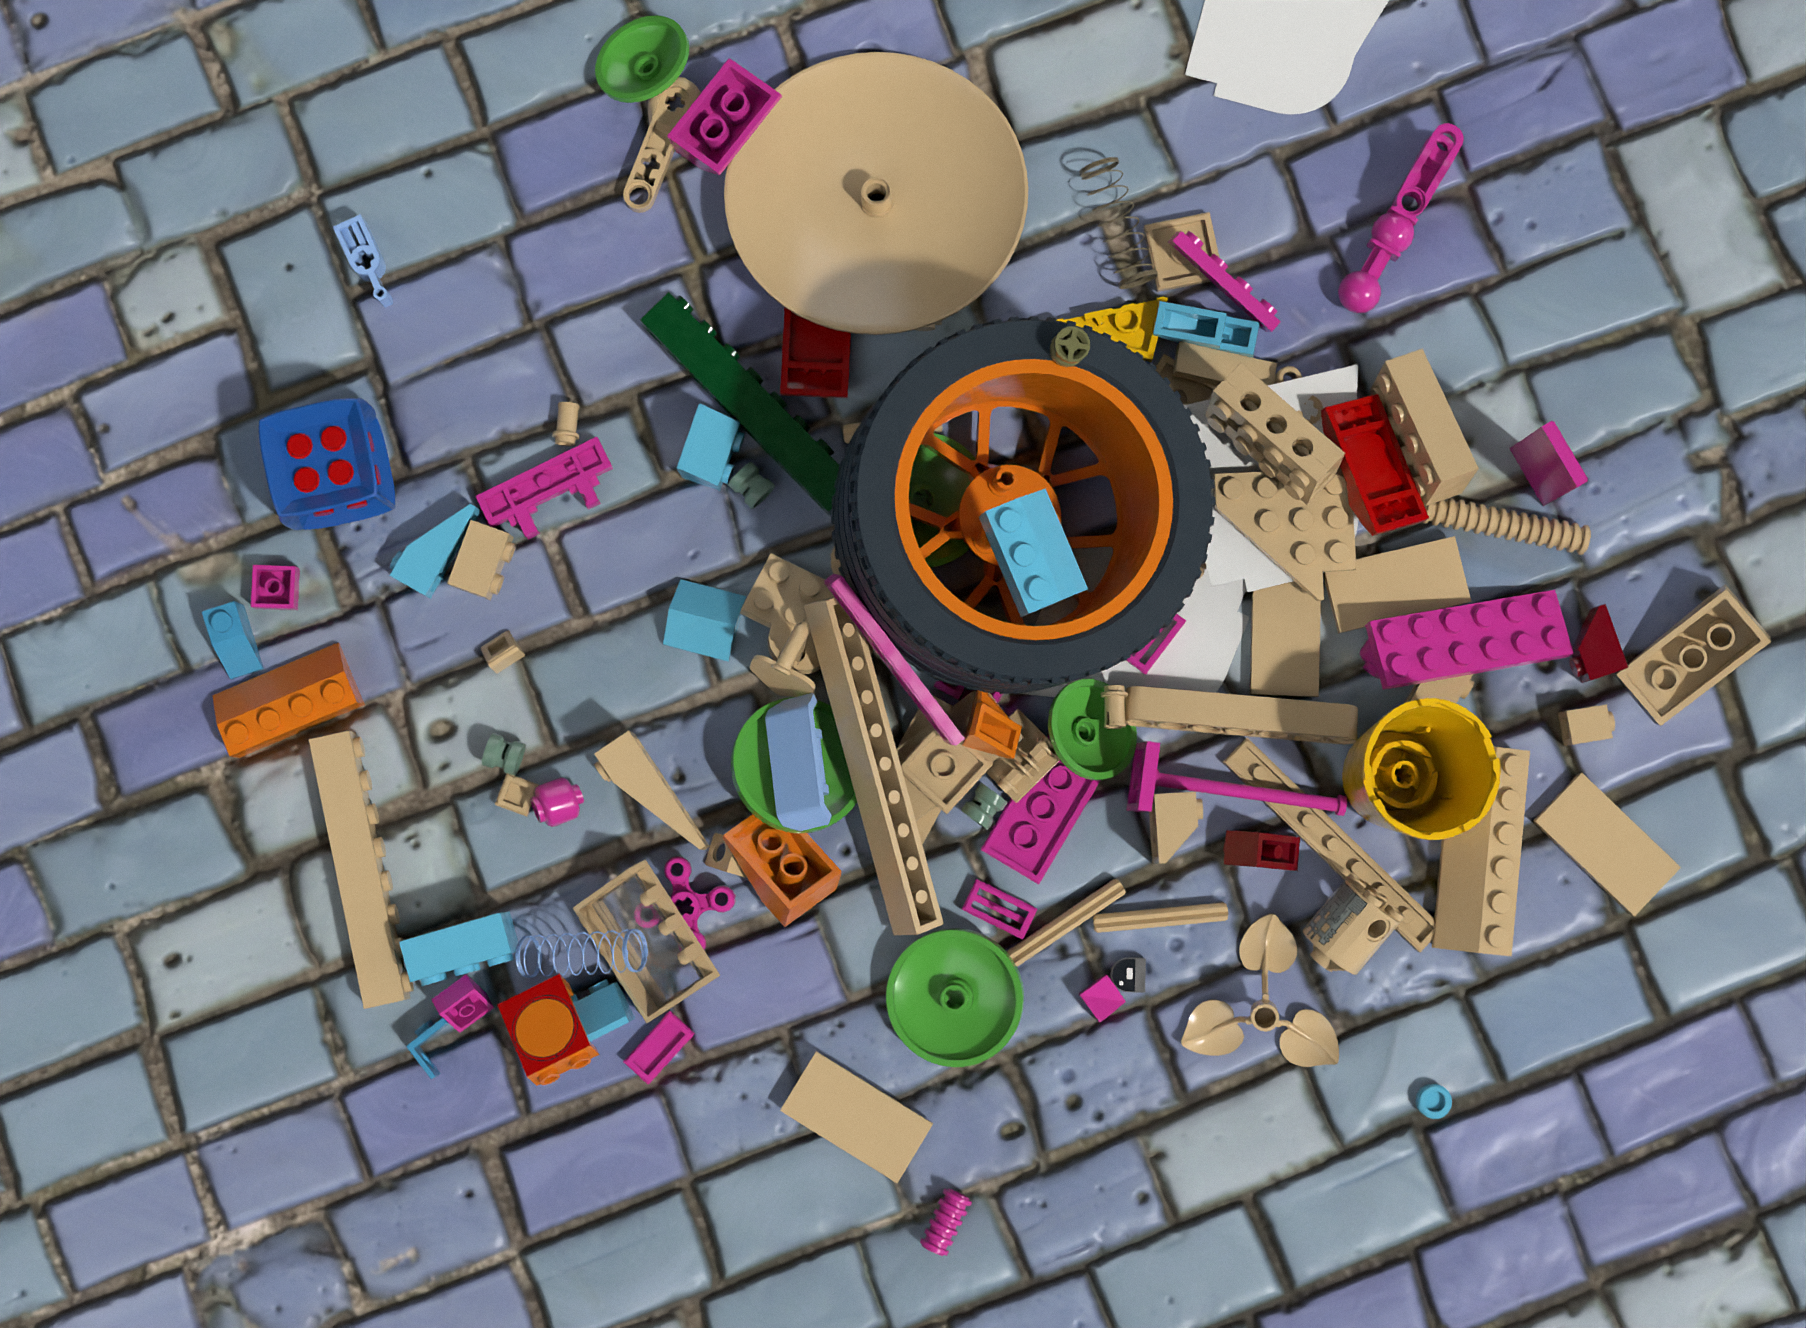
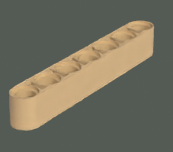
M1132 686L1125 689V692L1128 693V697L1125 698V723L1129 726L1343 745L1354 744L1357 741L1358 707L1354 705Z

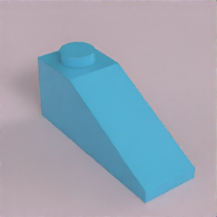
M469 504L407 545L403 552L398 551L390 564L392 572L389 576L431 599L462 545L470 520L476 521L481 511L474 505Z

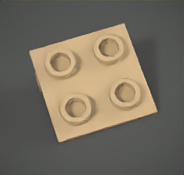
M1019 709L1009 717L1012 721L1022 726L1021 734L1024 737L1017 745L1014 759L999 757L986 772L1015 803H1018L1060 761L1051 741Z

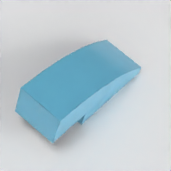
M1160 301L1153 335L1176 343L1182 341L1253 358L1260 322L1226 316L1227 313Z

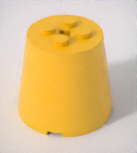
M1424 698L1406 702L1392 709L1357 739L1349 749L1344 760L1342 781L1348 801L1354 810L1365 820L1414 838L1440 840L1454 837L1470 830L1490 810L1500 784V759L1496 756L1489 730L1477 716L1454 702L1437 698Z

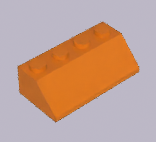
M335 643L212 695L218 730L229 756L241 758L365 705L340 643Z

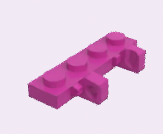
M595 437L476 495V499L490 527L494 528L506 521H509L512 527L519 524L525 537L529 540L540 534L531 516L538 512L536 506L567 491H570L572 495L579 492L589 510L600 505L601 503L593 487L600 484L597 476L612 470L613 467L599 438Z

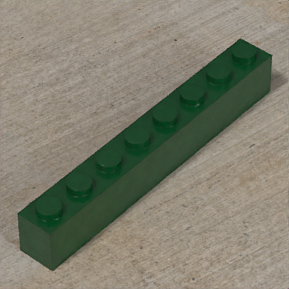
M668 292L640 319L643 328L734 420L740 422L741 427L830 516L833 506L832 497L836 492L834 485L840 466L831 457L834 451L824 440L820 438L816 442L807 433L811 429L809 425L799 415L793 418L784 409L787 403L774 390L769 394L761 386L764 380L752 367L745 370L737 362L740 358L739 354L728 343L722 346L714 338L717 332L704 319L698 322L690 314L694 309L682 296L679 295L675 299Z

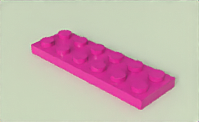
M1555 590L1373 620L1365 625L1383 690L1567 658L1574 654Z

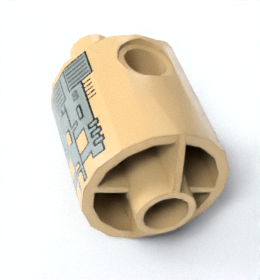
M1353 873L1347 876L1303 929V933L1313 943V951L1310 953L1311 957L1323 968L1330 972L1348 971L1353 975H1357L1405 916L1392 905L1388 904L1386 906L1388 898L1376 888L1372 887L1370 890H1366V883Z

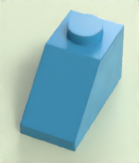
M233 601L202 611L211 644L230 679L264 669L243 604Z

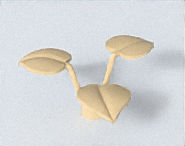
M1267 914L1256 920L1246 930L1239 948L1240 959L1245 968L1252 971L1262 969V999L1253 1003L1250 1009V1016H1238L1235 1018L1232 1007L1224 1001L1212 999L1200 1003L1190 1014L1181 1044L1185 1048L1199 1054L1210 1056L1225 1055L1235 1051L1243 1042L1244 1033L1238 1023L1253 1024L1256 1029L1264 1032L1271 1031L1276 1026H1286L1287 1029L1280 1035L1279 1044L1283 1056L1289 1062L1301 1067L1335 1065L1339 1061L1338 1040L1331 1023L1323 1014L1312 1009H1302L1295 1014L1291 1023L1288 1020L1279 1019L1276 1005L1269 1000L1268 970L1274 973H1281L1289 969L1296 959L1297 945L1292 933L1275 914Z

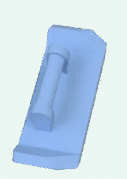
M813 693L783 700L770 708L765 717L777 817L783 827L796 831L828 825L832 816L824 803V796L829 794V786L825 780L821 739H823L822 730L815 728L813 709L817 699Z

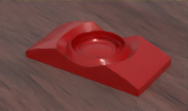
M784 307L780 395L848 398L851 333L815 324Z
M1375 394L1323 408L1321 410L1323 433L1345 452L1339 467L1346 480L1348 504L1365 529L1374 536L1429 519L1379 395Z

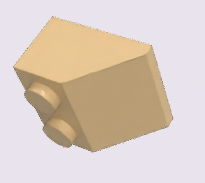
M1196 792L1154 794L1152 812H1149L1152 864L1167 863L1198 827V820L1203 819L1202 799H1196Z

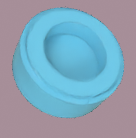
M1434 1083L1426 1084L1416 1094L1415 1102L1417 1109L1428 1118H1442L1451 1109V1095L1441 1085Z

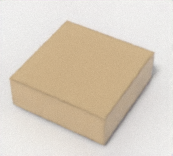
M506 773L495 805L528 817L532 807L530 798L534 796L535 788L539 784Z

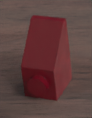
M1606 604L1590 609L1572 646L1574 654L1571 655L1572 658L1569 660L1574 676L1576 678L1579 677L1581 683L1628 668Z
M1226 830L1224 865L1298 871L1300 837Z

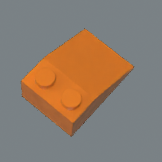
M752 814L723 835V840L761 901L784 927L837 889L842 871L808 833H790L775 829Z

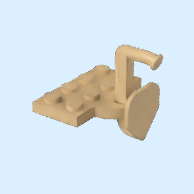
M770 553L741 608L740 614L770 628L767 642L769 653L773 659L762 655H755L751 661L750 670L774 693L780 696L798 697L814 693V682L804 674H813L819 671L821 667L804 605L833 597V595L824 584L825 579ZM867 641L870 654L872 655L874 649Z

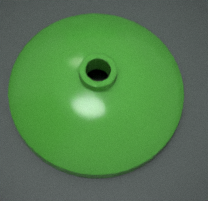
M645 16L623 25L607 39L598 54L595 64V76L599 86L610 98L625 103L640 102L661 94L678 79L687 63L689 56L688 37L676 21L664 16Z
M1081 679L1063 687L1053 699L1048 716L1049 736L1057 756L1069 770L1089 780H1104L1121 773L1132 760L1137 743V729L1135 726L1129 725L1120 729L1104 728V698H1101V693L1104 692V686L1108 684L1095 679Z

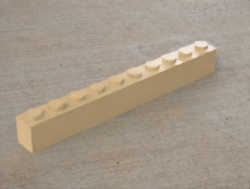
M834 596L804 605L805 613L893 935L921 934L944 923L867 639Z

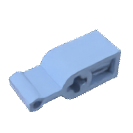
M359 214L333 226L352 269L361 279L372 283L374 287L373 295L382 306L386 308L392 305L393 298L380 280L386 270L385 260L365 219ZM367 258L371 259V267L369 269L364 267V260Z

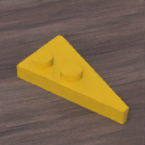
M1159 297L1153 301L1139 304L1131 303L1123 305L1121 308H1108L1085 313L1083 316L1066 320L1062 318L1056 321L1067 322L1069 320L1076 322L1078 327L1087 325L1092 327L1093 331L1100 334L1105 332L1111 335V340L1115 342L1122 341L1127 344L1126 348L1134 353L1139 352L1143 355L1142 360L1152 362L1158 336L1153 335L1159 303L1160 301L1167 302L1168 298Z

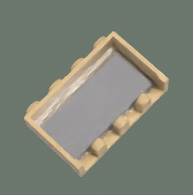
M646 859L630 867L573 907L580 923L586 928L589 935L595 931L605 934L611 930L620 933L626 929H638L645 936L648 948L645 967L640 972H632L628 968L625 969L626 965L622 955L623 940L618 936L614 947V961L617 970L614 964L612 965V970L646 1023H649L720 976ZM624 931L620 934L623 937V939L628 931ZM633 931V932L638 936V938H639V940H640V942H641V945H642V950H643V944H642V941H641V937L639 936V934H638L637 932ZM609 932L605 935L610 941L612 950L618 935L615 932ZM600 933L591 935L597 948L603 936ZM631 933L627 940L628 961L631 967L637 970L641 965L642 953L637 937ZM604 936L599 952L611 967V948Z

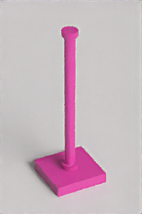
M1151 741L1136 743L1126 811L1152 812L1154 790L1157 786L1335 811V814L1338 816L1345 815L1347 797L1343 795L1333 798L1159 773L1157 767L1161 743Z

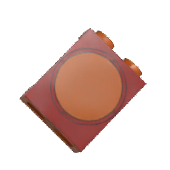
M560 973L497 1004L525 1074L536 1086L551 1084L559 1079L560 1074L570 1069L583 1068L591 1062L592 1058L599 1055L597 1048L589 1041L573 1004L571 996L574 994L570 984Z

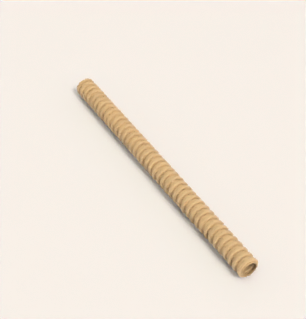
M1448 498V500H1442L1425 506L1429 519L1422 522L1427 524L1428 521H1432V525L1435 526L1442 523L1444 528L1452 525L1454 530L1462 527L1464 532H1469L1472 529L1474 534H1479L1482 531L1485 536H1490L1492 533L1495 538L1504 536L1505 540L1514 538L1515 542L1525 540V543L1529 545L1535 542V545L1539 547L1545 544L1546 548L1549 549L1556 546V549L1559 551L1566 548V551L1569 553L1576 550L1579 555H1583L1586 552L1591 538V530L1588 525H1583L1582 527H1579L1578 523L1569 525L1568 521L1565 520L1559 523L1558 519L1555 518L1548 521V518L1545 516L1538 519L1535 514L1527 517L1525 512L1517 515L1515 510L1507 513L1505 508H1501L1498 511L1495 506H1490L1488 509L1485 504L1475 506L1474 502L1465 504L1464 500L1455 502L1454 498Z

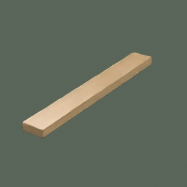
M1247 737L1223 761L1245 785L1304 793ZM1263 801L1343 880L1350 873H1353L1366 883V890L1374 887L1386 896L1388 901L1385 905H1392L1405 916L1395 930L1415 950L1421 952L1433 940L1435 919L1323 810Z

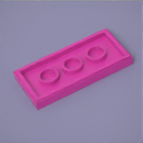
M1553 421L1541 426L1509 448L1543 506L1588 482L1583 469Z
M1060 760L1018 803H1015L1010 798L980 850L1039 885L1101 780H1089L1080 777L1069 770Z

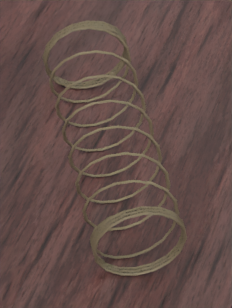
M1108 157L1092 162L1079 171L1080 177H1083L1081 180H1087L1109 171H1119L1122 174L1111 185L1087 193V196L1112 187H1125L1128 192L1129 189L1126 186H1112L1123 176L1122 171L1111 170L1119 164L1117 157ZM1113 162L1112 164L1099 170L1084 173L1087 170L1099 166L1101 164ZM1126 192L1123 196H1121V197L1118 198L1117 200L1113 201L1112 203H1108V204H1104V205L1098 206V207L1092 209V211H1097V210L1103 209V208H1105V207H1107V206H1109V205H1111V204L1122 203V202L1132 203V205H1133L1132 208H1133V207H1134V203H1133V202H1130V201H1118V200H1120L1121 198H1123V197L1127 194V192ZM1131 208L1129 211H1127L1126 213H1124L1123 215H1121L1120 217L1116 218V219H1112V220L1105 221V222H1103V223L1098 224V227H1100V226L1107 225V224H1109V223H1111V222H1114V221H1116V220L1125 219V218H1135V219L1138 220L1137 224L1134 225L1131 229L1127 230L1126 232H1124V233H1122V234H1120V235H1116V236L1107 238V239L1103 240V242H1108V241H1110V240H1113V239L1118 238V237L1123 236V235H1129V234H1142V235H1143L1142 240H1140L1137 244H1135L1134 246H1132V247H1130V248H1128V249H1126V250H1124V251L1114 253V254L1108 256L1109 258L1114 257V256H1117V255H1120V254H1122V253H1124V252H1127V251L1139 250V249L1148 250V251H1149L1148 255L1150 254V250L1147 249V248H1134V249H1132L1133 247L1137 246L1140 242H1142L1143 239H1144V237H1145V235H1144L1143 233H1140V232L1127 233V232H1129L1130 230H1132L1134 227H1136V226L1138 225L1139 221H1140L1139 218H1137V217H1123L1124 215H1126L1127 213H1129V212L1132 210V208ZM1148 255L1131 266L1114 271V273H1118L1136 266H1154L1152 270L1139 272L1121 280L1118 283L1119 289L1136 287L1158 276L1155 265L1138 264ZM1140 277H1143V278H1141V279H1139V280H1137V281H1135V282L1128 283V282H1130V281H1132V280H1135V279H1138V278H1140Z

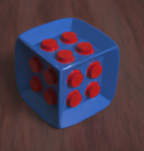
M343 398L279 411L259 420V443L267 484L274 508L283 525L292 530L320 529L376 517L396 508L394 482L383 432L374 408L364 399Z

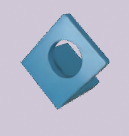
M444 1018L435 1024L432 1020L427 1021L414 1032L417 1038L406 1046L431 1079L441 1073L420 1046L449 1024Z

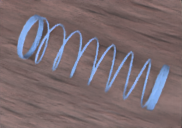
M626 929L620 933L611 930L605 934L595 931L590 935L580 932L575 936L570 933H565L562 936L550 934L546 938L541 935H527L519 940L515 953L516 965L521 975L525 978H534L539 973V970L545 977H549L554 969L559 974L555 967L554 953L559 939L562 940L561 937L564 935L573 936L572 941L575 938L581 947L582 967L580 972L575 974L570 968L569 963L571 943L569 949H567L563 941L568 955L566 972L569 967L575 976L581 973L583 965L586 972L590 975L595 973L598 965L604 974L610 972L613 964L617 970L614 961V947L618 936L623 940L622 955L626 965L625 969L628 968L632 972H640L645 967L648 948L645 936L640 930ZM624 931H628L623 939V937L620 934ZM633 931L637 932V933L639 934V936L641 937V941H642V944H643V950H642V945H641V942H640L638 936H637ZM609 932L618 934L614 941L613 950L609 939L605 936ZM594 933L603 935L599 942L598 950L591 937ZM631 933L637 937L642 953L641 965L637 970H634L628 961L627 940ZM579 934L588 935L583 949L576 938ZM540 936L544 938L543 942L546 940L552 949L553 968L550 975L546 976L541 970L542 944L539 945L535 937ZM549 936L559 937L555 944L554 951L550 942L547 940ZM604 936L608 940L612 953L611 968L608 972L602 970L599 962V948ZM589 937L592 939L597 952V965L593 973L587 971L584 962V949ZM526 938H530L524 951L523 963L526 975L520 963V948ZM533 940L537 949L538 960L535 972L530 976L525 966V953L529 942Z

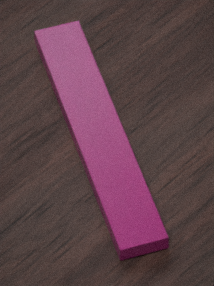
M833 573L824 580L826 587L943 741L952 746H956L965 739L844 578Z

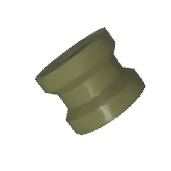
M1076 326L1062 329L1052 339L1050 344L1052 359L1063 367L1077 365L1088 355L1090 350V339L1087 333Z

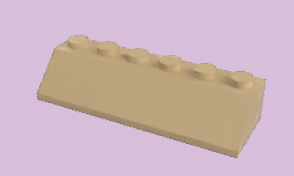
M1494 747L1496 756L1500 759L1501 775L1498 792L1490 810L1470 830L1454 837L1442 839L1432 948L1512 957L1530 751Z

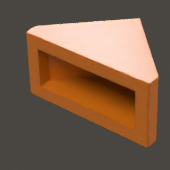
M977 690L962 746L1014 759L1022 726L1012 721L988 693Z

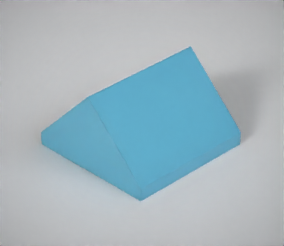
M680 579L669 607L663 645L729 662L741 618V608L746 596Z

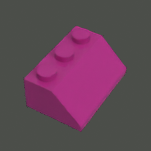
M729 58L670 131L667 138L675 151L701 170L720 176L782 98V95Z

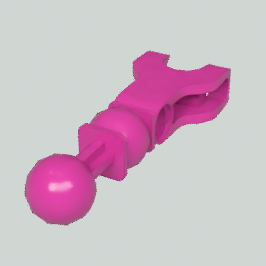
M1444 123L1433 131L1415 158L1393 200L1392 206L1374 222L1371 230L1372 238L1366 245L1372 249L1360 271H1354L1344 277L1338 289L1339 299L1347 310L1354 313H1366L1379 303L1381 297L1379 277L1388 261L1396 262L1401 252L1407 250L1412 244L1414 226L1418 222L1417 217L1426 208L1463 144V133L1456 125ZM1443 134H1450L1453 137L1454 142L1449 137ZM1437 144H1441L1445 148V151L1441 150L1437 146ZM1404 196H1410L1416 200V211L1410 212L1403 208L1401 200Z

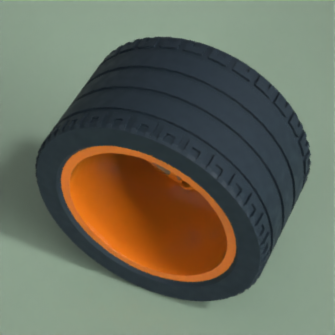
M1030 316L1029 318L1010 317L1004 322L1001 319H996L989 323L973 325L967 332L965 329H962L947 338L941 339L935 347L932 348L930 346L924 350L903 371L901 370L854 432L844 452L845 457L840 463L834 485L836 492L832 497L831 524H835V530L832 532L835 558L840 560L841 566L838 568L840 575L848 583L904 659L916 667L915 669L918 671H927L931 673L930 677L936 680L939 679L952 686L961 685L966 690H979L986 693H1026L1055 687L1107 670L1130 658L1132 653L1139 652L1145 648L1148 643L1161 634L1159 632L1161 628L1169 626L1177 612L1181 611L1184 607L1183 600L1191 596L1192 588L1202 573L1200 570L1201 564L1207 560L1208 554L1206 552L1208 544L1212 540V534L1209 532L1210 527L1214 526L1215 517H1212L1215 497L1212 496L1211 489L1214 488V479L1210 477V459H1206L1204 452L1207 450L1205 442H1201L1198 434L1200 431L1198 424H1193L1190 418L1193 414L1181 402L1180 398L1182 396L1179 392H1174L1169 386L1171 382L1166 377L1163 379L1155 371L1156 366L1152 363L1147 364L1142 360L1143 355L1139 352H1132L1126 348L1127 344L1122 341L1115 342L1111 340V335L1105 332L1100 334L1093 331V328L1087 325L1078 327L1083 329L1090 339L1089 353L1077 365L1063 367L1052 359L1050 344L1052 339L1062 329L1076 326V322L1069 320L1067 322L1056 321V318L1048 317L1046 320H1039L1038 316ZM996 407L1023 408L1048 417L1050 422L1036 472L1018 465L996 466L988 464L990 416ZM976 410V459L972 461L934 435V430L957 416ZM1063 426L1071 429L1089 446L1098 458L1097 464L1056 475L1050 473L1060 430ZM920 445L925 446L968 475L970 484L961 498L959 510L947 518L909 503L910 476ZM1098 475L1107 477L1115 499L1117 513L1116 531L1111 535L1066 537L1071 549L1113 548V554L1104 576L1093 592L1085 590L1073 595L1079 605L1067 616L1046 626L1025 625L979 520V516L992 508L1046 488L1061 524V508L1053 487ZM911 518L938 530V534L921 548H919L916 541ZM949 539L964 540L970 550L984 561V579L965 602L959 600L940 582L925 561V558ZM992 586L996 589L1008 622L991 618L974 610Z

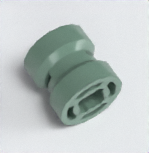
M752 462L746 464L728 483V486L735 493H741L744 496V502L751 509H754L763 502L775 488V485L768 478H763L759 474V469Z
M492 733L484 750L482 765L489 768L499 767L505 773L515 776L523 760L526 744L518 741L511 743L505 741L503 736Z
M980 783L975 790L973 800L966 802L961 811L988 830L994 822L993 816L996 812L1002 811L1008 802L993 790Z

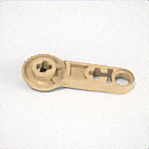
M678 77L667 90L648 99L649 128L623 193L626 205L634 212L643 213L653 206L675 152L667 135L701 94L698 87L684 77ZM676 97H679L684 107H677L675 112L670 111V104H667V102L675 101ZM652 158H655L660 168L658 170H651L649 181L654 182V185L651 186L644 181L647 170L643 163L644 161L650 162ZM637 176H640L643 180H639L636 178ZM636 188H644L649 196L645 203L637 205L630 200L631 192Z

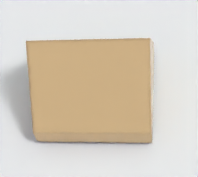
M509 630L480 648L489 667L496 674L525 656Z

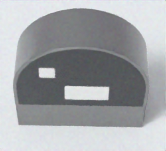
M1122 958L1114 963L1111 968L1110 977L1117 989L1123 992L1145 993L1146 958Z

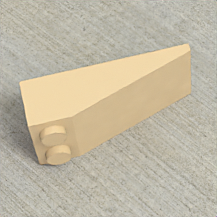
M1725 584L1629 662L1627 669L1617 672L1616 675L1655 721L1662 726L1767 646L1771 639Z
M627 731L594 753L599 760L594 766L605 781H612L698 849L706 850L710 847L636 734Z

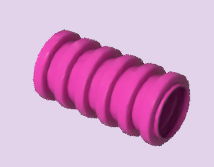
M950 1188L943 1190L945 1196L943 1199H939L940 1207L939 1209L936 1208L933 1212L936 1216L934 1219L931 1218L929 1220L931 1226L924 1231L926 1234L925 1239H920L922 1247L940 1256L948 1255L947 1247L953 1244L951 1238L952 1236H957L958 1231L956 1228L963 1223L960 1219L967 1214L965 1208L972 1204L970 1198Z

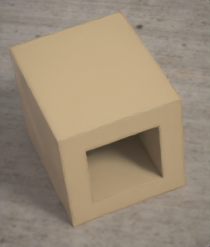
M1607 704L1558 713L1564 746L1613 738L1612 731H1615V719L1613 713L1608 711Z

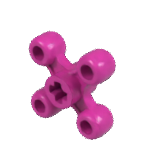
M674 856L664 866L665 876L673 887V893L670 898L678 910L680 909L677 906L678 900L685 901L690 898L693 901L690 905L694 908L693 913H684L682 917L705 951L706 939L698 928L700 915L708 910H714L719 913L730 911L735 905L736 896L734 891L727 886H717L707 894L694 892L689 884V877L692 872L690 862L684 857ZM676 863H680L684 868L683 874L680 876H675L672 872V867ZM721 892L728 896V902L724 906L719 905L716 901L717 895ZM640 903L635 909V920L644 928H652L663 920L653 904L644 906ZM646 908H650L654 912V917L650 921L645 920L643 917V911Z

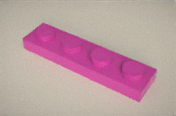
M1178 231L1171 237L1168 243L1255 322H1260L1259 326L1263 330L1272 332L1281 321L1275 317L1278 311L1265 299L1259 302L1250 294L1253 288L1239 276L1234 279L1225 271L1228 265L1214 253L1211 257L1201 249L1203 242L1190 231L1186 234Z

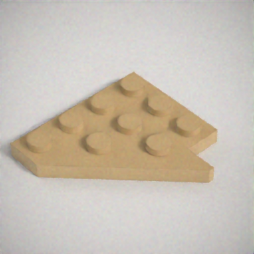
M1338 468L1335 477L1308 505L1302 500L1293 499L1275 477L1270 478L1262 471L1218 473L1213 475L1215 510L1316 601L1324 600L1323 572L1354 571L1357 569L1353 510L1348 504L1347 485L1341 468Z

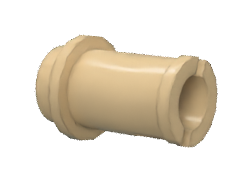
M573 402L558 403L556 431L552 432L555 444L575 446V440L579 439V434L576 433L580 405Z
M1123 685L1104 686V692L1101 693V698H1104V728L1120 729L1126 727L1125 698L1128 697V693L1124 692Z

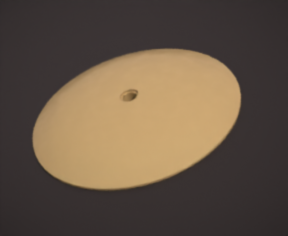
M887 52L856 53L826 60L800 71L774 89L782 95V98L728 164L724 187L725 213L734 246L750 274L771 297L793 313L815 324L854 334L882 335L917 330L944 320L970 305L993 284L1009 263L1024 228L1028 208V178L1023 152L1013 129L997 105L981 89L965 77L935 62L916 56ZM874 194L884 197L883 200L876 202L871 201L869 198Z

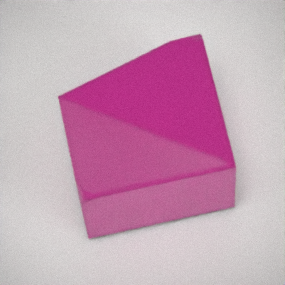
M1104 974L1078 993L1099 1023L1126 1002L1107 974Z

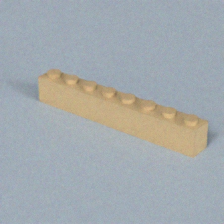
M352 731L309 739L363 1007L367 1009L411 999L409 992L414 990L413 982L409 980L407 971L405 972L403 955L399 944L404 939L402 937L398 938L396 924L400 923L399 912L396 904H391L389 891L393 890L392 878L389 870L384 871L382 857H386L385 844L382 837H377L375 824L379 823V815L375 803L370 804L368 791L372 790V781L369 771L363 770L361 757H365L363 740L361 737L356 736V732Z

